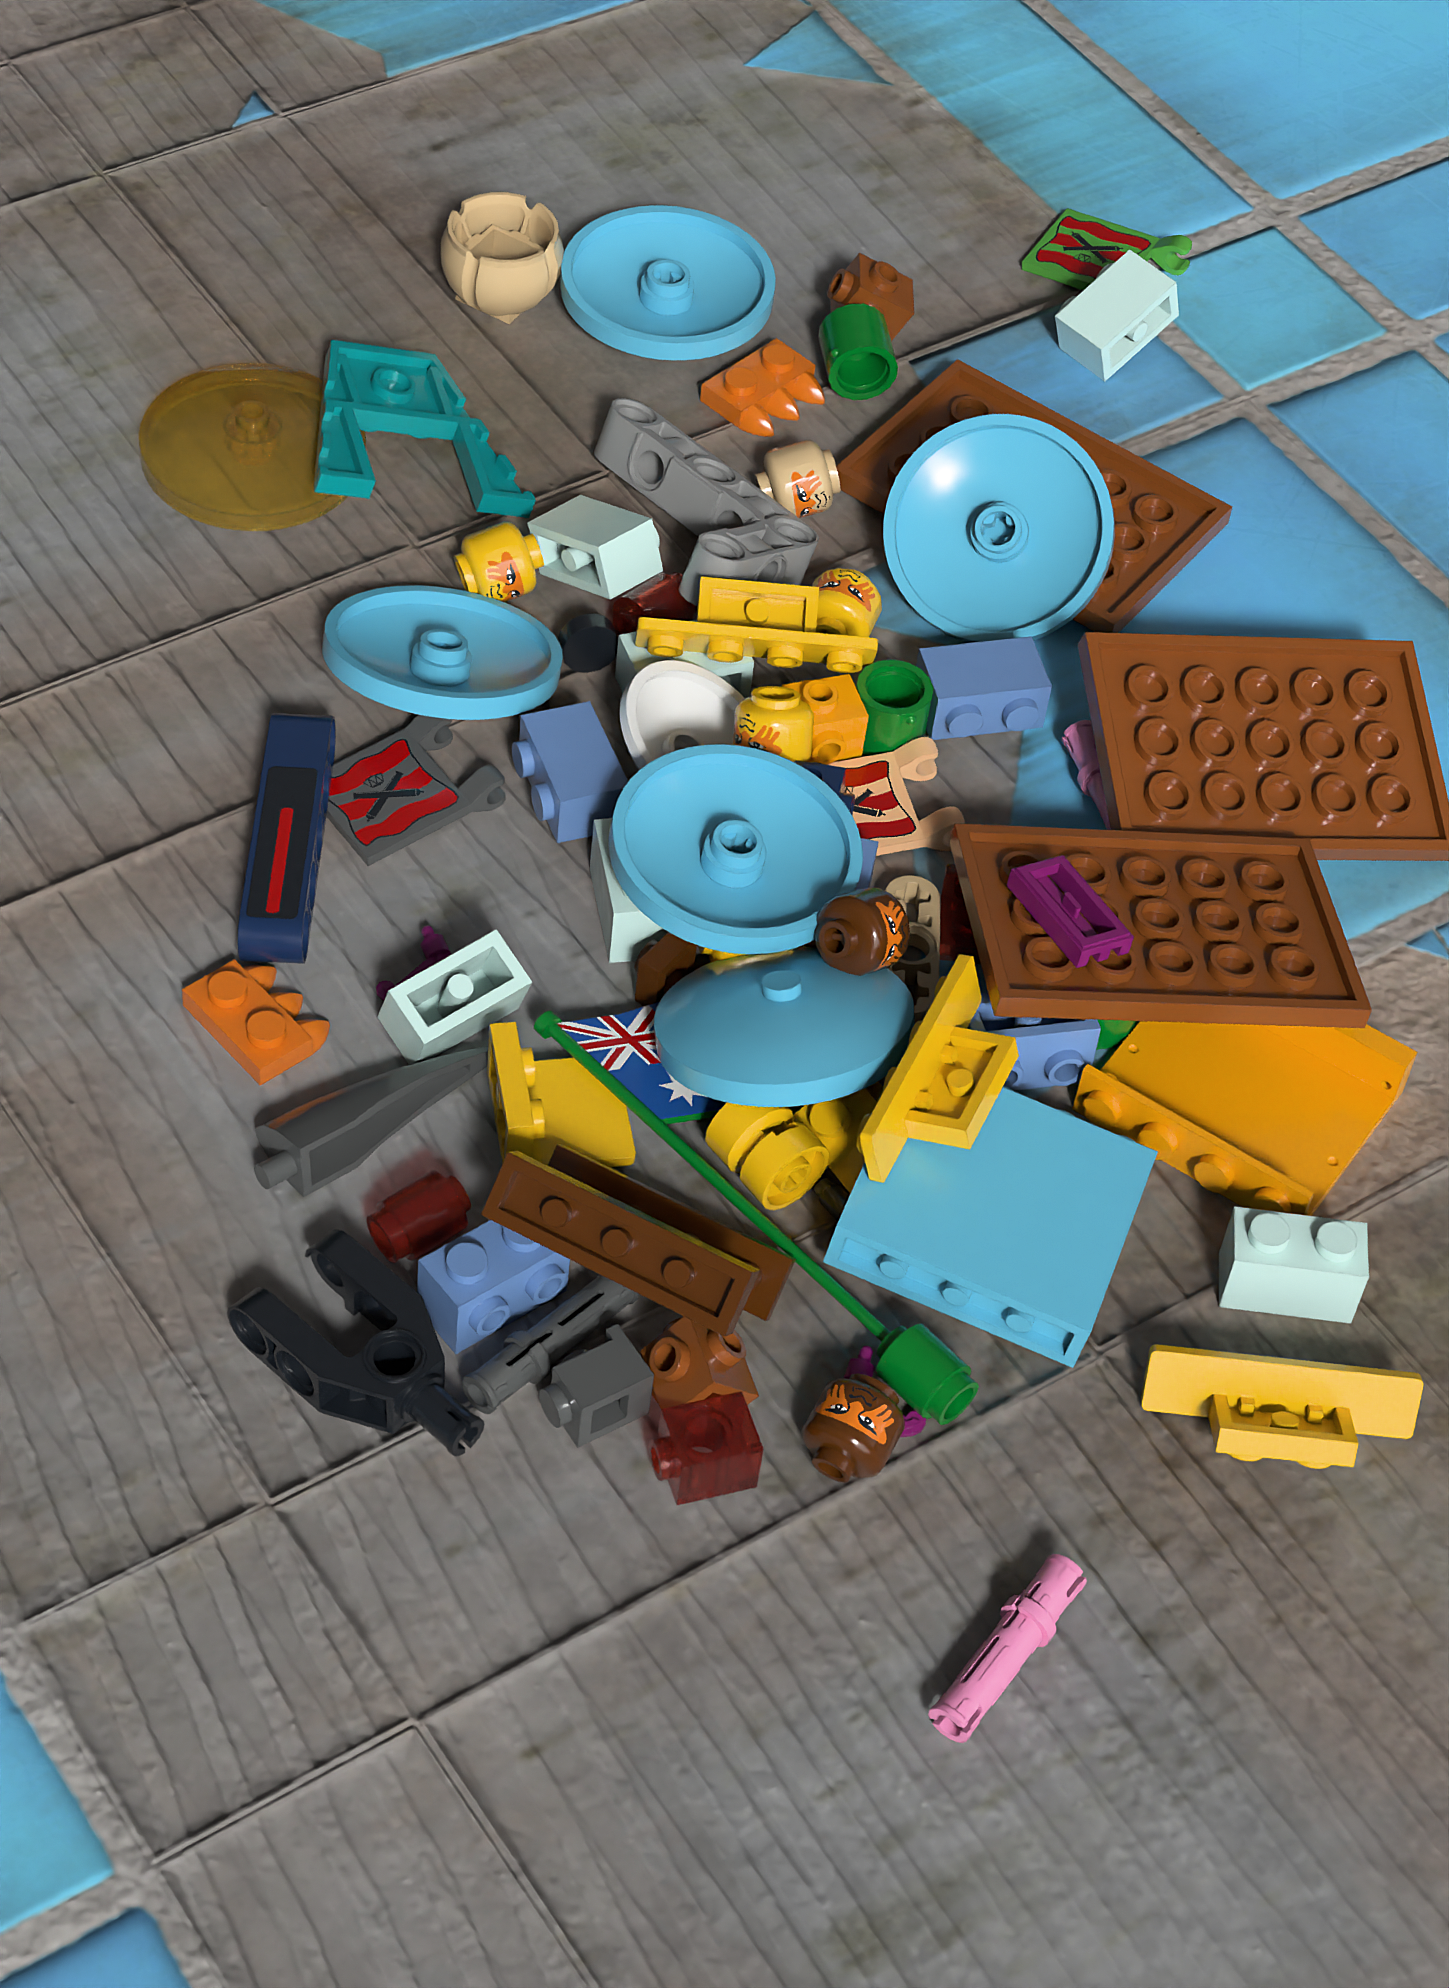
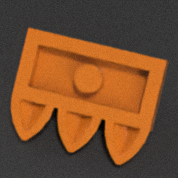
M775 338L702 383L700 401L739 429L758 436L772 437L774 436V427L769 415L780 419L797 421L800 415L794 398L810 404L823 405L825 403V396L821 385L814 376L816 365Z
M234 959L183 988V1006L261 1086L317 1052L328 1037L330 1023L329 1021L318 1019L295 1021L294 1019L302 1007V994L292 992L268 994L276 979V968L265 965L242 967Z

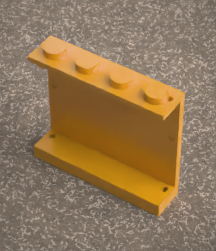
M1140 1021L1101 1070L1089 1064L1085 1066L1072 1110L1085 1116L1098 1127L1106 1128L1117 1135L1127 1136L1138 1144L1158 1151L1156 1160L1167 1163L1198 1181L1207 1190L1219 1193L1243 1208L1312 1216L1402 1094L1418 1052L1367 1024L1365 1028Z

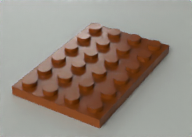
M958 359L836 466L841 491L885 514L890 490L904 464L925 441L950 425L982 415L1013 414L1040 420L1066 433L1088 453L1098 467L1109 491L1114 511L1115 541L1107 573L1094 597L1072 619L1094 632L1119 633L1229 523L1232 506Z
M1085 632L1078 642L1077 646L1111 830L1310 839L1317 860L1449 861V800L1413 641Z
M954 823L949 843L994 1016L1365 1028L1372 1008L1310 839ZM1064 855L1134 936L1129 953L1118 956L1111 949L1108 959L1097 962L1091 955L1087 965L1076 968L1006 886L1011 869Z

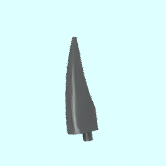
M488 1046L443 1055L352 1083L306 1102L256 1127V1136L269 1158L255 1165L254 1172L257 1180L265 1189H270L287 1180L305 1197L360 1166L393 1134L427 1108L486 1068Z

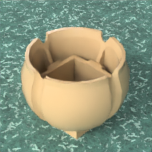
M508 192L484 193L462 201L460 212L452 210L441 239L440 248L443 272L450 287L456 293L455 300L507 324H510L522 312L535 307L554 288L561 273L564 254L558 222L553 213L542 203H537L532 209H529L526 204V196Z

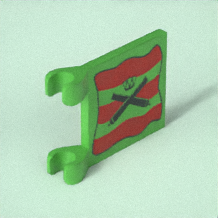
M1067 208L1022 261V270L1085 290L1096 280L1097 275L1106 265L1115 263L1128 250H1132L1147 262L1152 258L1166 272L1178 276L1188 269L1190 261L1178 257L1176 253L1180 255L1188 254L1192 249V241L1182 235L1158 238Z

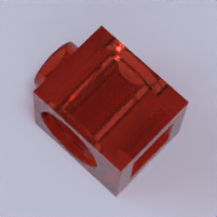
M742 1391L661 1409L658 1437L651 1439L649 1442L650 1459L658 1481L668 1480L676 1505L756 1488L758 1485L764 1449ZM704 1447L712 1450L713 1452H699L692 1448Z

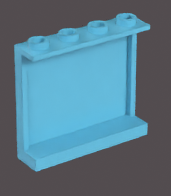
M1003 1085L970 1150L908 1138L884 1183L869 1180L864 1162L837 1223L823 1263L1073 1368L1092 1331L1158 1151L1138 1144L1127 1136L1114 1134L1076 1118L1067 1111L1052 1108L1023 1096Z

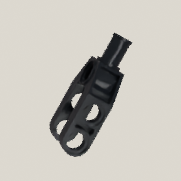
M335 1229L306 1250L305 1257L308 1258L311 1255V1260L321 1278L345 1300L346 1310L353 1316L360 1312L381 1330V1332L371 1337L358 1354L352 1357L344 1356L265 1288L257 1287L228 1308L227 1316L229 1323L241 1343L320 1413L391 1434L397 1432L408 1422L416 1421L443 1444L451 1455L456 1457L465 1453V1447L459 1443L460 1439L471 1448L484 1430V1421L479 1416L472 1414L444 1390L445 1357L422 1296L342 1230ZM390 1374H400V1375H398V1376H391Z

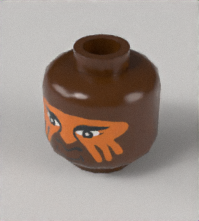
M862 888L838 895L827 901L817 914L816 921L818 925L814 931L817 949L825 963L840 971L857 976L879 971L898 962L907 950L910 928L905 910L891 893L880 888Z
M856 1373L852 1374L849 1379L840 1378L830 1381L823 1389L801 1431L805 1446L814 1455L812 1459L813 1466L828 1478L843 1483L848 1482L851 1476L858 1478L877 1476L884 1468L905 1428L903 1413L897 1406L899 1398L896 1393L883 1382L865 1374Z

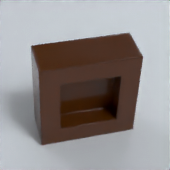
M669 932L659 941L653 939L648 942L639 953L635 962L634 969L637 972L635 1001L642 1006L660 1002L666 992L676 982L694 971L697 945Z

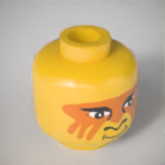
M502 522L468 534L462 540V553L454 555L457 571L465 591L481 594L502 602H507L532 592L537 580L535 569L544 566L543 557L533 534L522 536L520 530L511 522Z
M836 568L826 570L819 575L812 584V587H819L816 633L869 637L882 611L881 595L876 586L863 573L853 569Z
M779 686L758 687L753 689L751 697L743 699L736 707L733 745L770 752L792 762L796 760L808 762L812 753L814 713L807 703L800 700L799 692L794 689Z

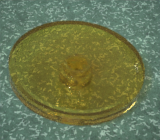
M263 363L222 365L198 371L180 379L154 399L141 421L139 451L141 468L146 481L160 499L176 511L196 521L219 528L240 531L278 530L307 523L325 515L340 505L348 496L317 493L313 489L323 380L297 369ZM360 430L366 448L365 431Z

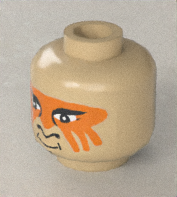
M805 440L769 450L765 454L763 461L764 472L754 475L756 487L798 518L828 510L832 505L833 494L840 493L841 491L838 471L830 449L822 451L818 444L812 440Z

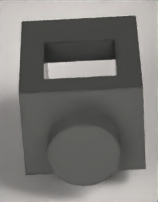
M616 1324L606 1329L604 1344L592 1350L584 1348L574 1351L566 1356L559 1365L553 1367L551 1385L539 1390V1400L550 1423L556 1428L563 1426L578 1448L649 1414L654 1374L621 1327Z

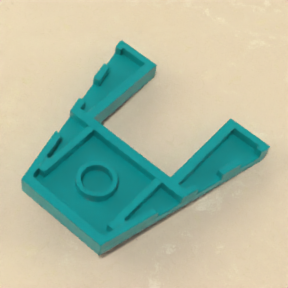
M331 340L325 356L314 492L370 498L376 480L360 432L362 430L366 432L384 431L407 434L420 439L431 437L452 440L476 512L529 518L536 502L535 496L531 491H524L522 493L515 483L514 478L517 471L507 456L498 455L497 457L487 443L490 432L482 420L470 418L464 410L466 397L436 354Z

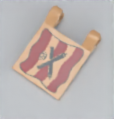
M929 737L916 738L893 752L825 764L846 768L845 793L855 795L854 821L859 830L860 838L879 842L876 856L922 847L940 851H951L949 841L954 823L965 824L962 812L955 806L941 808L918 821L903 778L914 781H927L936 776L937 766L934 759L938 757V749L933 739Z

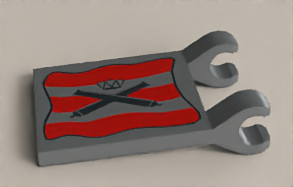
M418 715L405 729L334 764L327 818L367 866L471 812L491 811L504 804L506 796L500 786L505 783V778L495 766L486 765L481 767L457 788L426 752L442 749L452 742V731L446 726L452 722V719Z

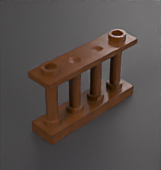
M563 1144L556 1145L548 1166L519 1151L508 1152L481 1213L482 1216L724 1337L733 1333L743 1310L764 1321L770 1319L796 1261V1258Z

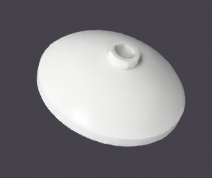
M665 660L646 666L627 684L620 702L621 729L627 750L635 766L640 770L651 761L665 754L688 747L714 744L733 745L735 710L738 704L745 698L721 677L692 663Z

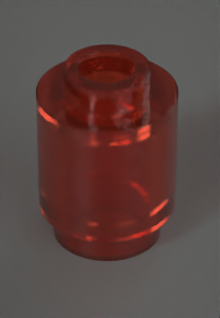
M678 572L671 574L660 573L619 597L613 605V626L617 635L636 632L638 618L640 617L691 621L693 614L697 612V606L687 601L679 592L678 588L683 574Z
M431 1170L379 1201L376 1205L377 1211L366 1217V1223L376 1246L390 1262L396 1263L404 1257L412 1261L467 1228L468 1219L466 1212L471 1210V1202L464 1187L454 1176L449 1175L445 1178L438 1171Z

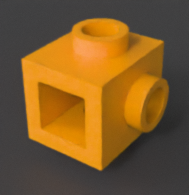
M850 674L782 684L781 687L794 689L799 692L800 700L807 703L814 713L812 753L808 762H817L825 765L862 757L869 715Z

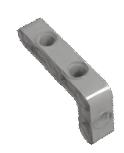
M626 398L613 400L596 444L594 455L607 468L698 536L678 588L680 594L687 601L698 606L700 577L790 585L801 584L819 540L816 531L650 407Z

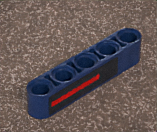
M271 714L239 915L238 955L240 961L305 964L335 758L336 725L334 716Z

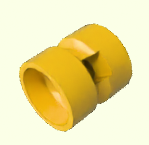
M726 1103L713 1117L706 1131L705 1142L731 1172L740 1173V1180L765 1209L778 1210L799 1200L821 1178L828 1165L830 1154L824 1144L805 1124L794 1122L795 1117L789 1107H756Z

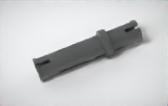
M602 1275L598 1276L528 1331L516 1330L503 1342L502 1351L473 1373H469L463 1378L462 1388L466 1397L477 1410L484 1414H491L497 1409V1406L528 1382L538 1384L551 1373V1364L582 1340L589 1337L596 1329L627 1305L637 1301L640 1294Z

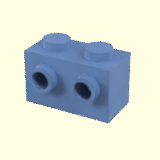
M1032 636L919 649L916 666L921 668L930 677L934 688L926 727L929 738L933 740L964 738L974 735L1043 728L1052 685Z
M588 701L521 715L519 741L512 743V757L518 776L520 778L527 777L531 784L532 804L538 820H547L557 843L593 836L594 820L613 817L617 799L628 783V780L591 702Z
M981 994V1003L967 1029L1011 1036L1016 1039L1019 1057L1004 1086L1015 1091L1078 1084L1087 1064L1093 1066L1101 1031L1098 1020L994 1016L989 994Z
M489 1220L418 1260L417 1293L423 1298L436 1332L451 1350L458 1354L566 1292L570 1259Z

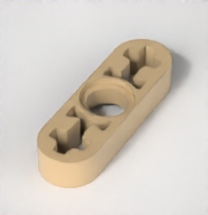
M907 875L892 880L885 891L891 893L902 904L905 913L906 903L915 904L917 917L916 922H909L910 938L908 945L921 949L926 957L919 961H906L900 958L898 962L890 966L889 970L896 974L906 985H914L913 1002L916 1023L917 1021H923L933 1003L935 988L939 981L940 893L935 885L927 879Z

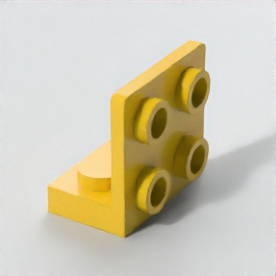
M516 1022L490 1024L487 1077L502 1163L508 1152L519 1151L548 1166L556 1145L563 1144L608 1167L634 1164L636 1151L627 1106L575 1058L534 1061L532 1048L520 1047Z

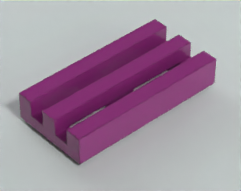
M1064 855L1011 869L1006 886L1076 968L1087 965L1091 955L1097 962L1108 959L1111 949L1118 956L1129 953L1134 936Z

